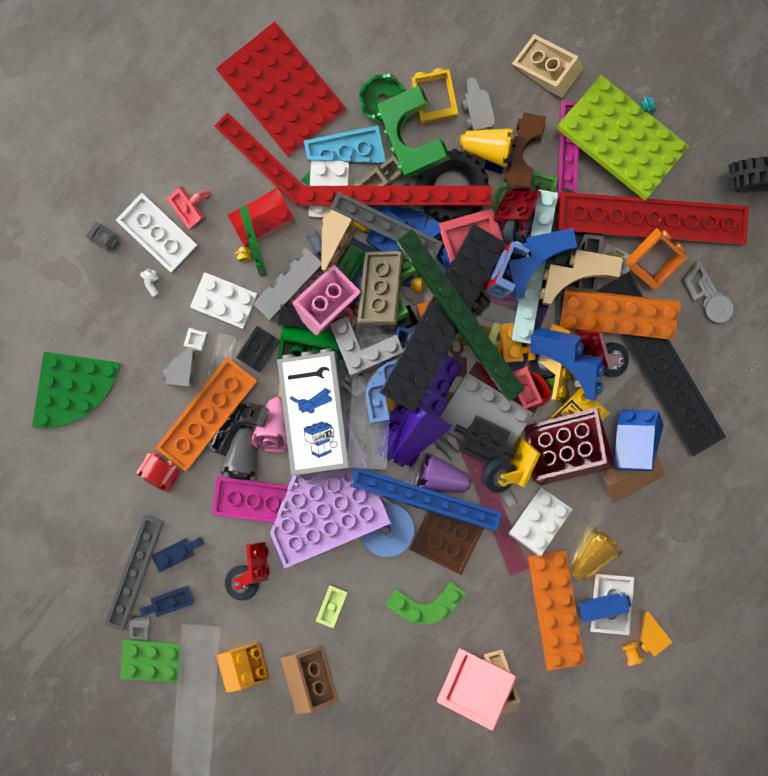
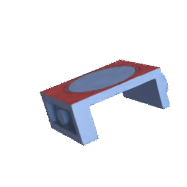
M512 241L504 247L492 270L484 292L499 299H503L513 292L516 284L503 279L502 276L509 259H520L529 253L530 250L525 248L524 244Z

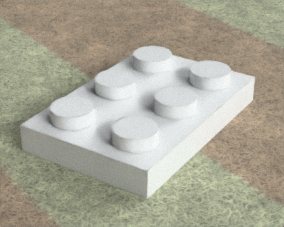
M311 160L310 186H348L349 161ZM309 206L308 217L324 218L326 214H329L331 206Z
M204 272L190 308L244 329L258 294Z
M541 487L508 535L540 557L573 509Z
M595 573L593 598L615 593L621 595V592H624L626 596L629 595L631 607H629V612L592 620L590 625L591 632L630 634L634 577Z

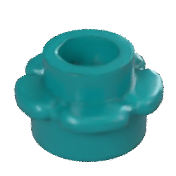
M645 96L641 105L644 112L651 114V112L656 111L652 97L646 98Z

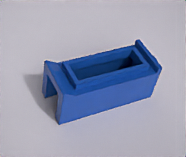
M621 592V595L615 593L585 600V603L578 602L581 620L588 622L629 612V607H631L630 597Z

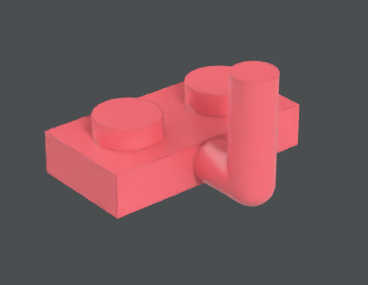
M182 186L166 199L187 228L191 229L205 217L196 203L202 199L209 198L211 193L209 190H205L190 197Z
M528 367L514 371L513 373L525 388L518 395L524 409L542 403V398Z

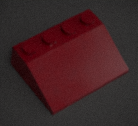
M598 408L525 426L527 442L540 453L532 471L533 481L539 485L614 468L610 446Z

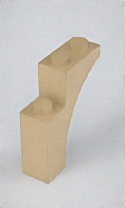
M576 250L570 256L569 265L572 268L550 264L543 274V280H546L545 288L541 287L539 299H542V305L550 306L562 289L578 280L590 277L618 279L623 258Z

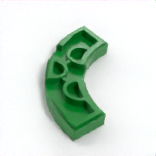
M246 205L240 207L245 231L249 238L250 248L258 273L261 277L266 276L267 271Z

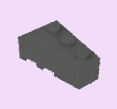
M585 234L576 250L602 254L604 236ZM598 277L578 280L564 289L596 292Z

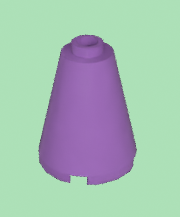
M425 454L423 459L426 457V461L422 467L417 485L435 492L464 493L470 489L472 480L469 478V474L432 454Z

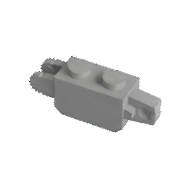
M471 77L467 79V93H465V99L462 100L464 111H468L469 118H466L468 130H492L495 119L489 93L484 89L480 90L477 79Z

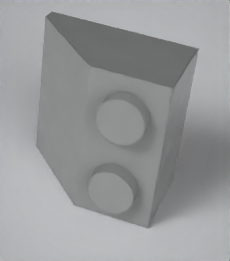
M189 347L167 365V369L163 371L165 384L193 388L197 356L196 349Z

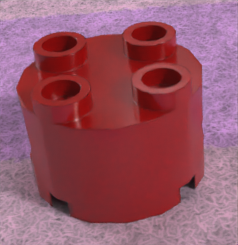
M152 451L151 454L146 455V458L135 474L139 477L143 476V480L169 493L175 480L180 475V469L171 461L165 463L162 456Z

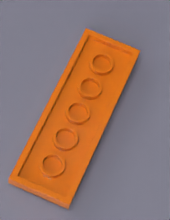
M564 289L559 326L563 328L675 340L681 303L674 300Z
M226 357L155 449L183 471L187 472L257 383V380Z
M566 550L543 553L540 557L538 555L527 556L547 671L585 665Z

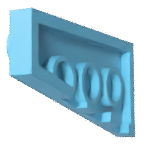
M378 125L304 141L308 161H349L381 164L386 161Z

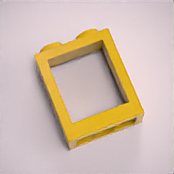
M438 68L433 70V73L428 74L426 72H418L412 77L413 88L418 86V84L445 79L451 108L426 113L423 110L419 111L420 125L458 118V109L449 69Z

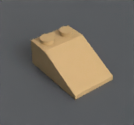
M535 34L512 63L522 73L563 98L584 69L577 55Z
M330 210L329 214H326L322 220L321 269L324 273L331 266L338 265L357 230L352 219L333 210Z

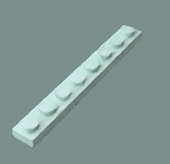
M539 189L541 196L535 207L530 237L551 233L558 193ZM546 261L533 272L528 281L524 299L518 301L511 341L525 344L531 343Z

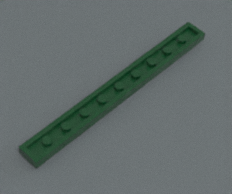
M412 229L396 240V243L507 401H511L522 393L525 388L415 231Z

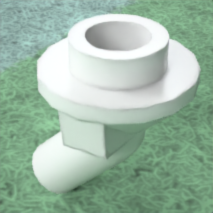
M145 269L140 275L153 297L159 293L153 285V282L159 279V275L154 270Z

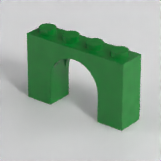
M419 85L377 104L379 109L377 115L380 121L385 124L384 133L387 139H390L392 142L391 151L399 160L397 165L401 174L410 178L451 159L444 141L440 138L418 148L407 147L403 142L401 130L405 120L409 116L430 107L424 89Z

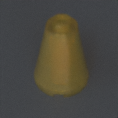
M596 527L591 530L571 566V574L579 581L581 579L587 580L623 554L622 549L620 551L616 549L618 544L603 531L600 533L596 532L598 529Z

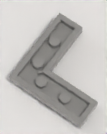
M348 316L330 323L351 377L399 357L403 350L397 335L362 350Z

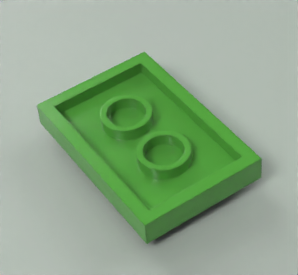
M124 639L120 679L178 683L181 643Z

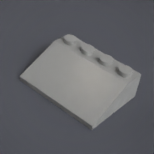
M467 373L440 417L453 425L447 433L463 442L464 435L453 431L456 424L468 428L472 424L475 415L480 416L511 431L506 447L512 449L533 413L528 409H524L523 406L513 400L507 401L503 394ZM502 454L499 458L505 459L507 455Z

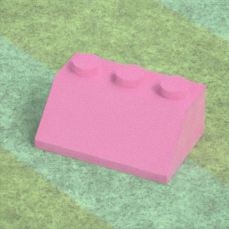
M333 265L295 299L293 305L303 323L317 336L358 298L361 291Z

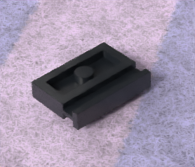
M256 326L236 358L260 373L280 343V340Z

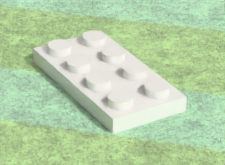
M143 193L116 219L128 233L171 273L198 246Z

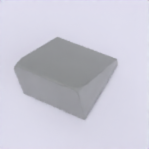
M132 615L129 622V639L149 640L150 616Z

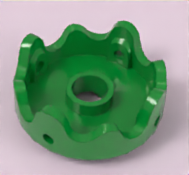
M392 74L374 75L360 89L359 102L361 109L370 120L384 123L380 121L377 115V111H379L377 106L379 104L378 97L386 95L390 99L405 92L406 89Z

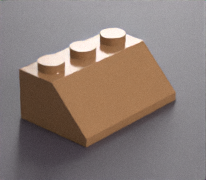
M657 455L653 471L614 470L612 468L597 472L614 503L665 476Z
M323 645L280 658L296 715L310 713L338 702Z

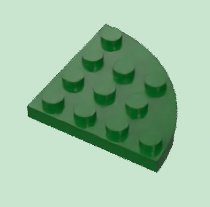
M44 352L32 427L54 428L78 421L90 414L102 403L114 385L120 363Z

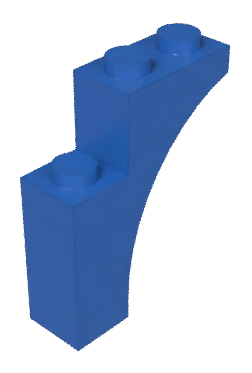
M573 228L527 237L526 243L523 244L525 248L530 250L528 253L529 257L508 261L505 269L506 278H510V282L516 284L513 292L510 293V297H514L515 301L523 300L531 275L543 262L555 255L573 251L577 248Z
M537 327L531 335L530 353L546 356L562 364L577 378L585 392L586 399L594 401L603 391V383H601V377H603L605 367L602 366L603 358L582 354L584 345L581 344L582 336Z

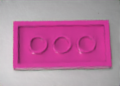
M217 476L212 515L275 523L282 501L288 491V485Z

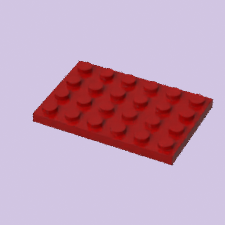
M275 21L216 68L218 73L287 157L302 147L305 140L312 139L347 110Z

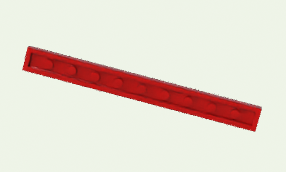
M300 186L299 197L300 206H332L338 192L367 206H492V186Z

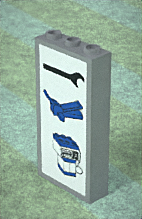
M323 349L318 354H313L310 351L303 352L298 357H294V354L283 355V359H278L277 363L291 475L299 476L352 468L338 353L332 351V349Z

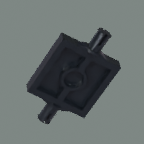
M475 415L472 424L468 428L456 424L453 430L464 435L459 451L487 464L498 459L502 454L514 458L517 452L506 447L507 439L511 433L510 430Z

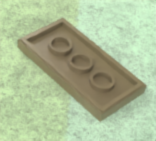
M403 251L365 252L357 321L359 325H397L404 258Z

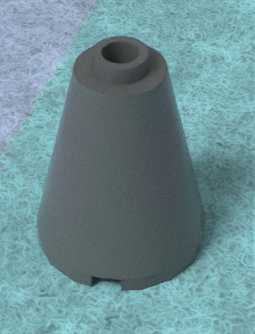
M242 426L235 433L220 469L222 475L226 472L229 473L228 477L234 479L250 480V477H254V480L258 479L257 448L252 444V436L254 434L252 427Z

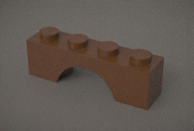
M524 112L522 119H518L516 130H519V134L514 136L512 147H515L514 154L510 153L508 165H511L510 171H506L504 182L507 183V190L530 191L534 169L526 164L523 153L531 144L542 141L546 123L545 116Z

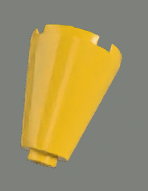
M514 129L466 131L465 135H461L460 146H463L464 151L502 167H507L508 164L505 163V160L509 159L512 150L513 138L510 137V133H514Z

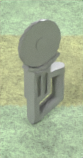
M695 262L683 278L684 284L693 300L702 296L705 297L702 307H705L706 315L711 321L715 323L727 322L732 317L734 311L732 301L722 295V292L716 291L701 262ZM698 270L702 274V277L697 283L701 290V293L697 292V289L695 288L692 282V279L694 278Z

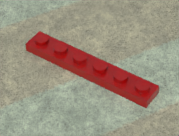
M227 112L214 127L297 206L299 204L300 186L304 185Z

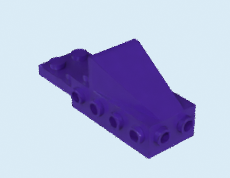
M445 355L415 412L412 413L396 403L389 416L390 421L385 423L373 445L376 450L381 452L380 456L388 461L392 458L394 459L393 462L401 467H404V465L413 467L419 454L452 428L453 425L440 416L449 401L445 396L463 365L462 362Z

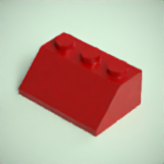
M278 188L246 204L258 242L296 222ZM239 208L228 214V217L244 247H249V238L245 231Z

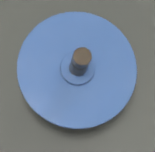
M384 503L392 524L363 535L361 538L364 545L372 553L382 557H393L404 552L411 544L414 536V524L411 516L403 507L394 503Z

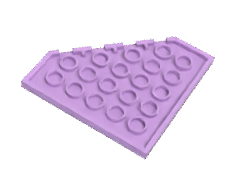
M347 416L346 423L352 468L292 476L288 491L270 531L284 569L392 524L381 496L350 487L356 467L367 471L370 470Z

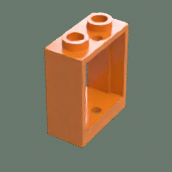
M658 228L625 260L628 268L653 290H656L688 258L684 253L686 249L679 242L675 244L671 241L672 236L667 231L661 232ZM661 239L676 253L652 275L638 261Z

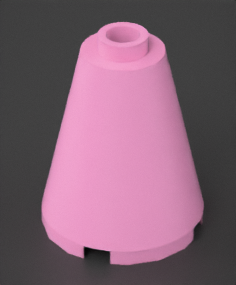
M275 397L269 400L266 408L269 409L267 418L263 422L262 427H256L252 436V444L257 449L258 446L263 447L265 452L282 453L285 452V448L288 449L282 399Z

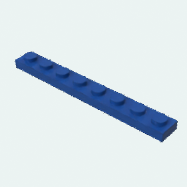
M358 467L354 469L350 487L493 532L498 531L502 512Z

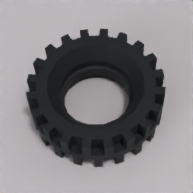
M457 149L448 151L450 160L419 173L416 186H435L436 179L442 173L456 170L467 177L470 186H490L488 182L489 176L488 173L486 174L483 163L480 164L477 160L478 158L469 155L467 151L461 152L457 151ZM422 206L424 212L428 213L433 219L442 222L478 213L483 208V206Z
M768 156L748 158L747 160H739V162L729 164L730 190L732 192L768 191Z

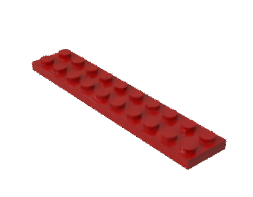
M560 192L558 231L573 228L576 233L647 238L658 228L661 232L667 231L672 236L671 240L746 245L749 206L649 198L643 200L636 197Z

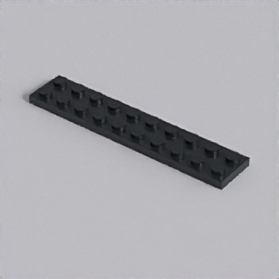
M476 224L471 225L445 273V276L469 310H471L507 244ZM434 295L379 392L412 413L418 407L459 332Z
M629 272L596 291L644 297ZM620 334L691 456L697 455L726 438L669 339Z

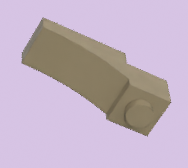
M393 155L354 186H387L403 175L398 169V158Z

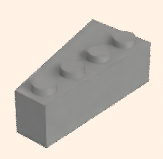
M307 247L302 251L304 255L301 258L293 260L288 267L289 271L281 273L275 280L276 284L269 286L253 303L270 322L273 319L275 321L278 320L281 304L292 305L296 299L295 297L310 287L308 283L313 278L317 280L323 274L321 261Z

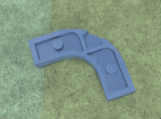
M397 360L390 361L381 366L368 383L366 406L370 425L390 421L386 397L379 392Z

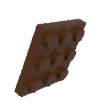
M428 511L409 550L462 575L484 528Z

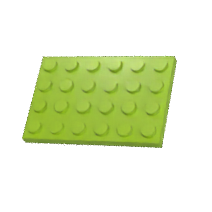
M602 75L598 77L556 127L557 130L643 200H646L690 147L652 115L644 112L641 106Z

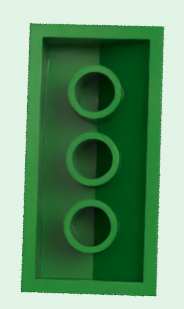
M283 325L277 360L283 359V355L294 354V357H298L303 352L312 351L313 354H318L320 350L332 349V351L338 353L339 362L341 360L344 361L333 331L323 330L316 336L309 328Z

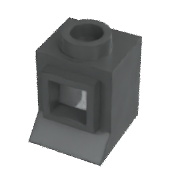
M97 221L86 236V238L108 252L110 249H114L119 241L117 239L119 235Z

